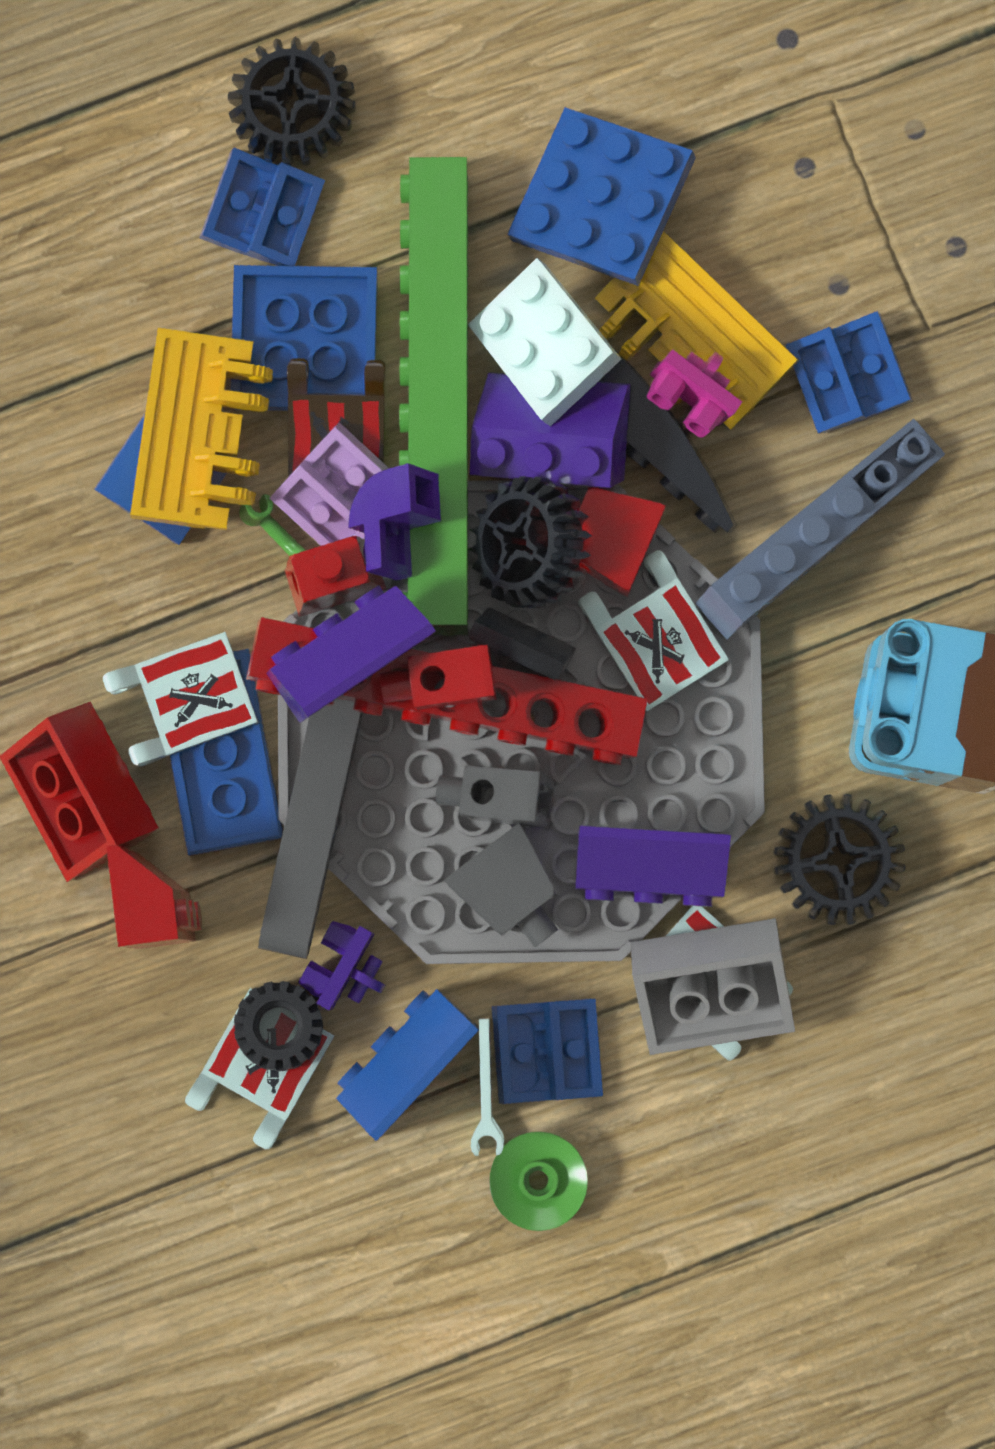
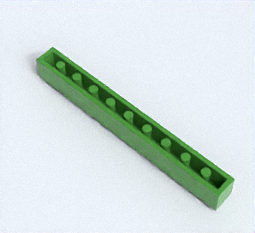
M409 157V174L400 175L401 203H409V220H400L401 249H409V265H400V294H409V311H400V340H409V357H400L399 365L400 386H409V403H400L399 406L400 433H408V450L399 451V466L409 463L439 474L441 521L410 529L412 577L408 578V592L402 593L432 624L436 630L432 635H468L467 157Z

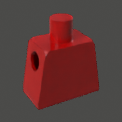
M589 487L581 506L577 509V511H582L589 516L582 525V530L593 535L584 541L583 549L591 556L581 559L579 564L581 569L619 594L628 597L666 506L641 498Z
M351 536L289 556L285 573L299 617L359 599L378 585H380L383 591L387 590L383 576L366 572V560L363 553L365 539L359 536Z
M488 645L407 657L408 669L380 673L384 703L413 699L414 708L422 710L497 700ZM443 672L445 675L444 685L441 688L427 690L424 684L426 675L428 673Z

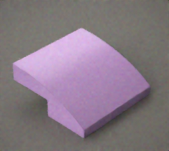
M339 422L269 499L321 546L351 536H359L364 539V533L348 528L353 500L359 489L370 477L389 468Z

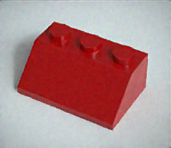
M91 701L47 717L0 755L5 769L66 882L72 881L107 862L106 846L118 845L130 849L159 829L149 806L140 794L127 765L121 759Z
M118 845L106 846L118 947L142 949L196 942L195 931L202 930V915L199 901L194 902L191 900V895L188 891L138 852Z

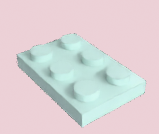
M538 258L468 324L539 418L549 426L556 422L621 360L620 356L547 265Z

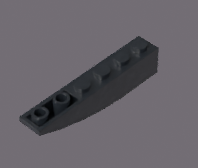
M616 351L621 360L599 382L630 384L627 442L629 444L626 446V453L644 469L650 463L664 475L659 483L679 501L685 495L688 496L700 507L695 512V516L714 533L721 527L727 533L732 532L736 528L737 523L715 478L691 438L670 409L668 411L661 409L647 399L651 386Z

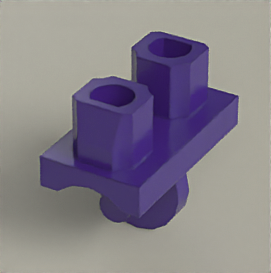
M336 921L331 922L321 944L343 955L335 971L332 972L311 960L298 982L310 994L319 998L316 1004L329 1011L333 1010L350 978L356 981L347 997L359 1004L368 988L379 993L383 992L386 985L374 978L383 963L382 960L370 954L363 969L359 970L356 968L373 939L374 933L361 926L355 929Z

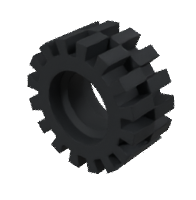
M272 981L263 983V986L257 989L255 987L249 991V995L242 999L238 1005L239 1009L234 1017L235 1039L243 1054L260 1068L277 1072L295 1069L302 1066L301 1064L306 1060H309L320 1045L323 1030L321 1012L313 997L300 986H295L285 981L280 983H273ZM277 1007L290 1010L298 1021V1030L295 1037L289 1043L280 1046L266 1042L262 1038L259 1029L263 1015L270 1009Z

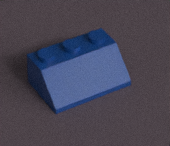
M438 989L431 996L423 990L404 1010L410 1017L408 1021L398 1031L389 1026L373 1043L371 1048L377 1054L364 1068L356 1062L337 1083L344 1090L336 1099L376 1141L479 1031V1027Z

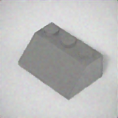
M776 918L630 942L632 976L650 1055L795 1032Z

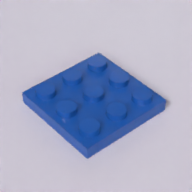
M565 107L507 235L511 241L639 286L696 159L693 150Z
M234 265L232 338L253 341L251 363L249 364L272 369L273 377L272 381L268 383H254L231 379V391L262 395L269 400L268 410L288 411L287 366L293 358H305L309 362L308 393L365 394L364 369L367 361L376 360L377 267Z

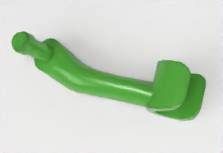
M263 494L259 500V507L262 513L254 511L251 505H241L239 509L241 520L249 526L260 525L289 556L306 551L270 515L273 509V501L269 499V495Z

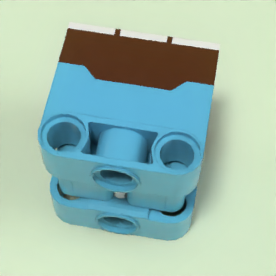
M902 619L895 622L882 635L878 636L866 650L862 675L857 688L853 712L854 722L849 745V757L852 764L858 770L865 773L979 794L995 790V634L914 619ZM862 744H863V750H864L866 756H867L872 762L868 761V760L864 757V755H863V753H862Z

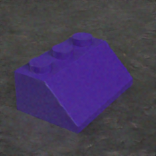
M488 373L472 424L469 475L510 479L519 478L520 476L533 478L538 476L549 478L554 483L606 488L619 484L625 478L630 384L598 381L556 422L549 426L539 418L506 374Z
M378 585L355 601L359 608L357 612L345 620H342L338 613L334 614L313 629L317 635L316 639L302 648L297 641H294L271 657L275 666L269 669L266 674L300 723L436 632L432 624L397 586L384 593L380 585Z
M580 826L578 831L575 890H585L586 900L614 901V892L634 893V902L663 904L664 895L683 896V905L712 907L713 898H723L725 895L731 835Z

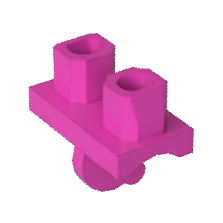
M672 349L661 362L659 361L649 374L654 380L647 394V399L659 408L668 411L674 406L678 398H681L693 407L683 423L688 430L699 438H703L716 426H720L735 414L742 403L741 400L725 389L730 380L717 371L723 361V357L717 352H714L705 362L693 352L685 359Z

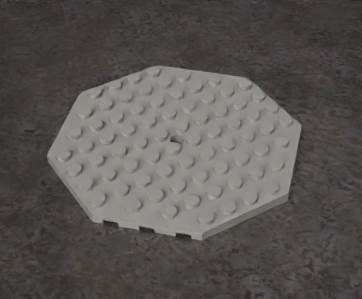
M513 480L468 481V549L476 544L477 538L469 529L479 526L481 521L475 511L488 508L485 495L492 494L493 492L498 493L499 483L513 482ZM560 483L568 488V495H573L575 498L580 499L579 507L589 487L627 495L626 491L618 484L611 488ZM658 525L645 558L657 550L664 553L677 578L729 660L649 711H645L637 757L622 758L621 765H611L592 760V751L575 748L573 756L546 751V742L527 738L526 746L498 741V732L479 728L478 736L450 731L451 722L431 718L430 726L402 721V712L383 708L382 716L363 713L328 869L426 964L622 961L631 952L630 942L641 941L683 896L664 895L663 904L634 902V893L614 892V901L586 900L585 890H575L579 827L593 826L731 835V848L765 812L760 619L755 616L726 640L695 604L718 579L680 546L662 525ZM468 550V635L475 620L488 607H491L576 648L569 665L557 680L636 696L597 632L580 609L578 601L584 595L594 591L602 600L611 618H614L660 589L644 566V562H642L628 597L619 594L583 570L585 575L578 578L572 577L575 590L562 593L561 602L546 604V607L539 609L526 608V606L525 608H515L506 604L505 601H499L491 597V589H486V587L479 585L483 573H478V571L472 569V566L478 560V556ZM383 577L387 589L384 593L394 586H397L401 592H408V578L396 581ZM356 600L301 617L298 616L296 610L283 622L315 628L336 613L340 615L342 620H345L357 612L359 608L355 604ZM430 635L412 649L434 653L480 645L469 640L468 635ZM490 650L492 666L547 677ZM439 681L435 689L441 688L445 681ZM496 692L497 700L483 701L482 705L488 715L501 717L505 712L506 702L504 697ZM278 695L279 821L285 826L309 718L300 723L283 697ZM535 701L530 711L533 714L534 723L546 728L553 720V711L546 702ZM583 711L579 717L578 726L584 735L594 738L600 730V721L593 712ZM465 766L537 771L555 780L550 829L521 826L556 892V896L541 907L558 931L537 947L532 945L518 925L503 936L498 934L444 881L450 874L515 825L471 820L459 814V807L438 805L436 802V788L440 775L463 778ZM491 787L486 791L484 795L485 803L492 799L494 788Z

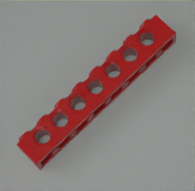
M261 617L257 624L246 680L257 682L255 690L281 695L266 674L269 669L275 666L271 657L294 641H297L302 648L316 639L317 635L313 631L314 628ZM410 649L338 698L354 702L353 710L365 714L382 716L383 708L402 712L401 720L405 722L430 726L431 718L451 722L450 731L478 736L479 728L498 732V741L526 746L527 738L546 742V751L573 756L575 748L592 751V760L611 765H621L622 758L637 757L648 700L642 697L492 666L495 691L500 693L506 702V709L501 717L488 715L483 708L482 702L422 710L414 708L413 699L384 703L380 673L408 669L407 657L429 653ZM443 672L428 673L424 680L426 689H435L439 681H445V675ZM334 701L331 702V703L328 704V705H329V706H333V705H334ZM535 701L546 702L553 711V720L546 728L536 725L531 718L530 711ZM583 711H591L599 718L600 730L594 738L584 735L579 729L578 720Z

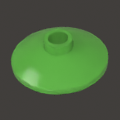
M538 1131L519 1135L503 1146L501 1154L496 1155L493 1161L489 1183L492 1199L500 1213L508 1221L523 1229L546 1231L565 1224L578 1212L586 1196L588 1178L584 1161L573 1145L558 1135ZM534 1171H543L547 1175L548 1183L544 1188L535 1189L530 1185L529 1177Z

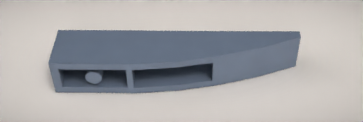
M913 418L715 581L695 604L728 640L939 461L945 453Z

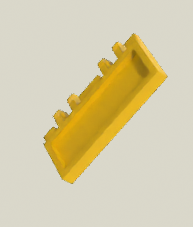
M664 230L639 286L613 278L595 297L608 312H611L624 297L627 299L600 328L599 331L606 340L614 337L621 329V326L636 310L647 320L636 334L629 338L621 347L619 354L627 361L658 330L662 335L648 350L660 362L672 349L685 359L693 352L705 362L714 352L721 355L723 361L717 371L730 380L725 389L742 401L735 414L723 422L730 430L746 414L748 415L799 361ZM678 398L674 406L680 404L683 400Z
M158 327L130 512L132 519L201 529L206 527L227 530L229 508L208 506L209 500L239 505L255 504L256 493L249 489L212 484L213 471L245 477L259 475L260 464L256 461L229 457H237L243 415L222 412L223 407L257 412L268 410L269 400L262 395L225 390L227 378L254 383H268L272 381V369L249 364L251 363L253 341Z

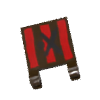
M293 358L290 360L287 366L288 477L339 422L384 463L386 371L384 361H367L364 369L365 394L308 393V360L305 358Z

